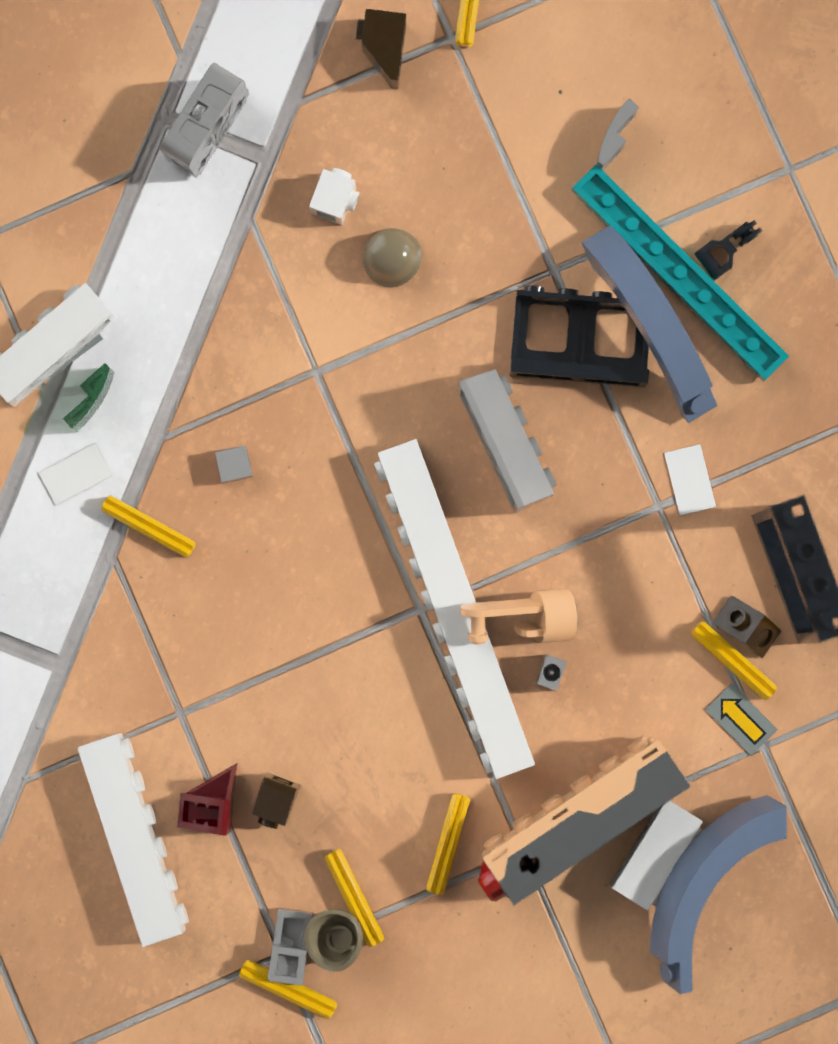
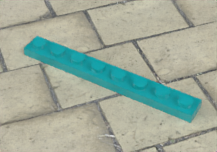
M597 164L572 187L571 191L607 227L611 225L628 243L636 255L763 382L789 357Z

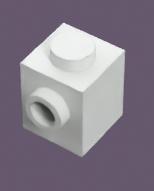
M333 168L332 172L323 169L309 205L310 213L343 225L347 211H354L360 192L355 191L356 182L351 179L352 175L338 168Z

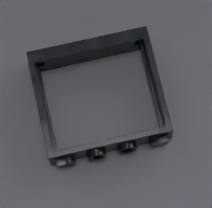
M805 495L776 504L751 515L798 644L821 643L838 637V625H834L832 620L838 618V585ZM801 504L804 514L795 517L792 507Z

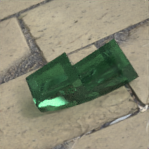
M106 363L80 385L88 397L63 418L71 429L76 432L91 419L108 393L115 372Z

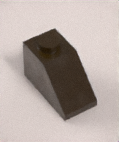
M366 9L365 18L358 19L356 40H362L363 53L388 85L393 89H398L407 24L406 13Z
M270 773L264 776L252 813L259 817L258 823L273 829H277L279 824L285 826L301 785Z

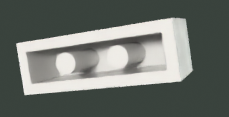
M671 801L655 810L611 881L610 886L612 889L647 911L651 905L656 907L663 886L674 865L688 845L703 831L700 828L703 821Z

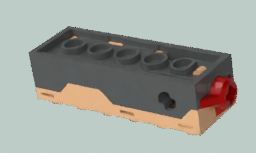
M641 736L627 746L630 752L621 758L613 755L598 765L601 770L599 773L591 778L587 774L581 776L569 785L572 791L563 797L557 793L541 804L543 810L532 817L530 813H527L512 823L514 830L505 836L499 832L483 843L485 849L481 851L483 862L478 882L488 898L493 902H497L507 896L513 905H516L688 789L690 785L660 740ZM528 855L529 858L536 857V863L531 868H528L526 865L520 867V859Z

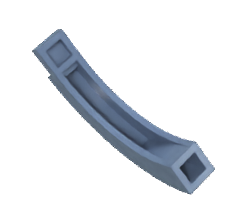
M611 225L581 242L592 268L614 292L644 337L667 380L682 417L690 423L717 407L710 389L713 385L691 339L664 293L628 243Z
M765 795L734 807L708 825L691 842L670 872L655 909L650 935V952L662 961L660 964V974L663 982L679 994L692 992L693 940L696 926L706 901L723 876L746 855L769 843L787 839L786 805Z

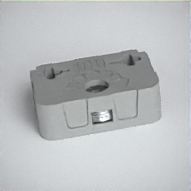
M215 62L210 65L162 141L160 150L167 161L195 178L202 173L247 101L249 91L243 79Z

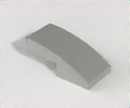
M630 98L614 117L602 142L597 165L603 171L624 149L626 140L619 133L638 112L639 106Z
M284 908L278 909L268 981L303 985L307 959L304 933L308 922L313 917V912Z

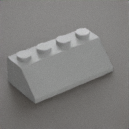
M496 369L460 381L458 383V393L514 512L517 513L554 495L552 488L557 486L555 479L548 467L542 469L537 458L542 455L534 436L528 438L523 426L527 424V421L520 406L513 407L508 397L513 391L506 376L502 375L499 377Z

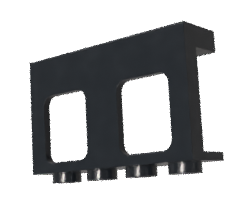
M532 285L524 286V290H517L509 376L645 387L648 384L649 346L637 326L632 357L599 356L594 352L597 312L600 310L627 312L618 298H612V293L594 291L592 296L578 295V290L568 288L558 289V293L544 292V287ZM531 305L564 306L568 309L567 344L563 352L537 351L527 348L528 312Z

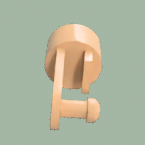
M568 589L534 591L529 599L468 603L460 606V614L471 617V633L468 634V639L475 645L484 644L488 640V634L485 632V617L529 614V622L515 623L514 632L522 637H534L537 643L570 641L575 637L578 625L576 603Z

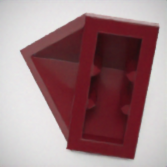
M237 763L187 793H180L178 828L216 835H228L231 832Z

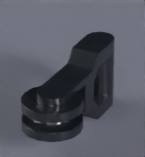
M755 220L750 223L745 222L721 241L711 240L694 253L714 281L732 269L733 255L737 252V249L730 239L732 237L735 240L742 238L739 246L743 247L763 231L761 228L754 229V226L757 224ZM715 247L724 248L729 255L728 262L722 267L709 252Z

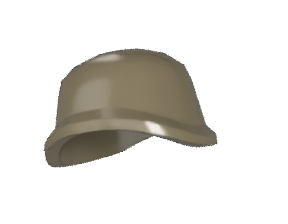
M388 228L376 232L367 240L363 248L362 258L364 268L373 281L385 287H397L407 283L417 273L422 255L420 245L414 236L401 229Z
M330 909L316 914L308 922L304 933V942L310 958L319 967L327 971H342L350 967L358 958L363 946V933L358 920L352 914L343 910Z

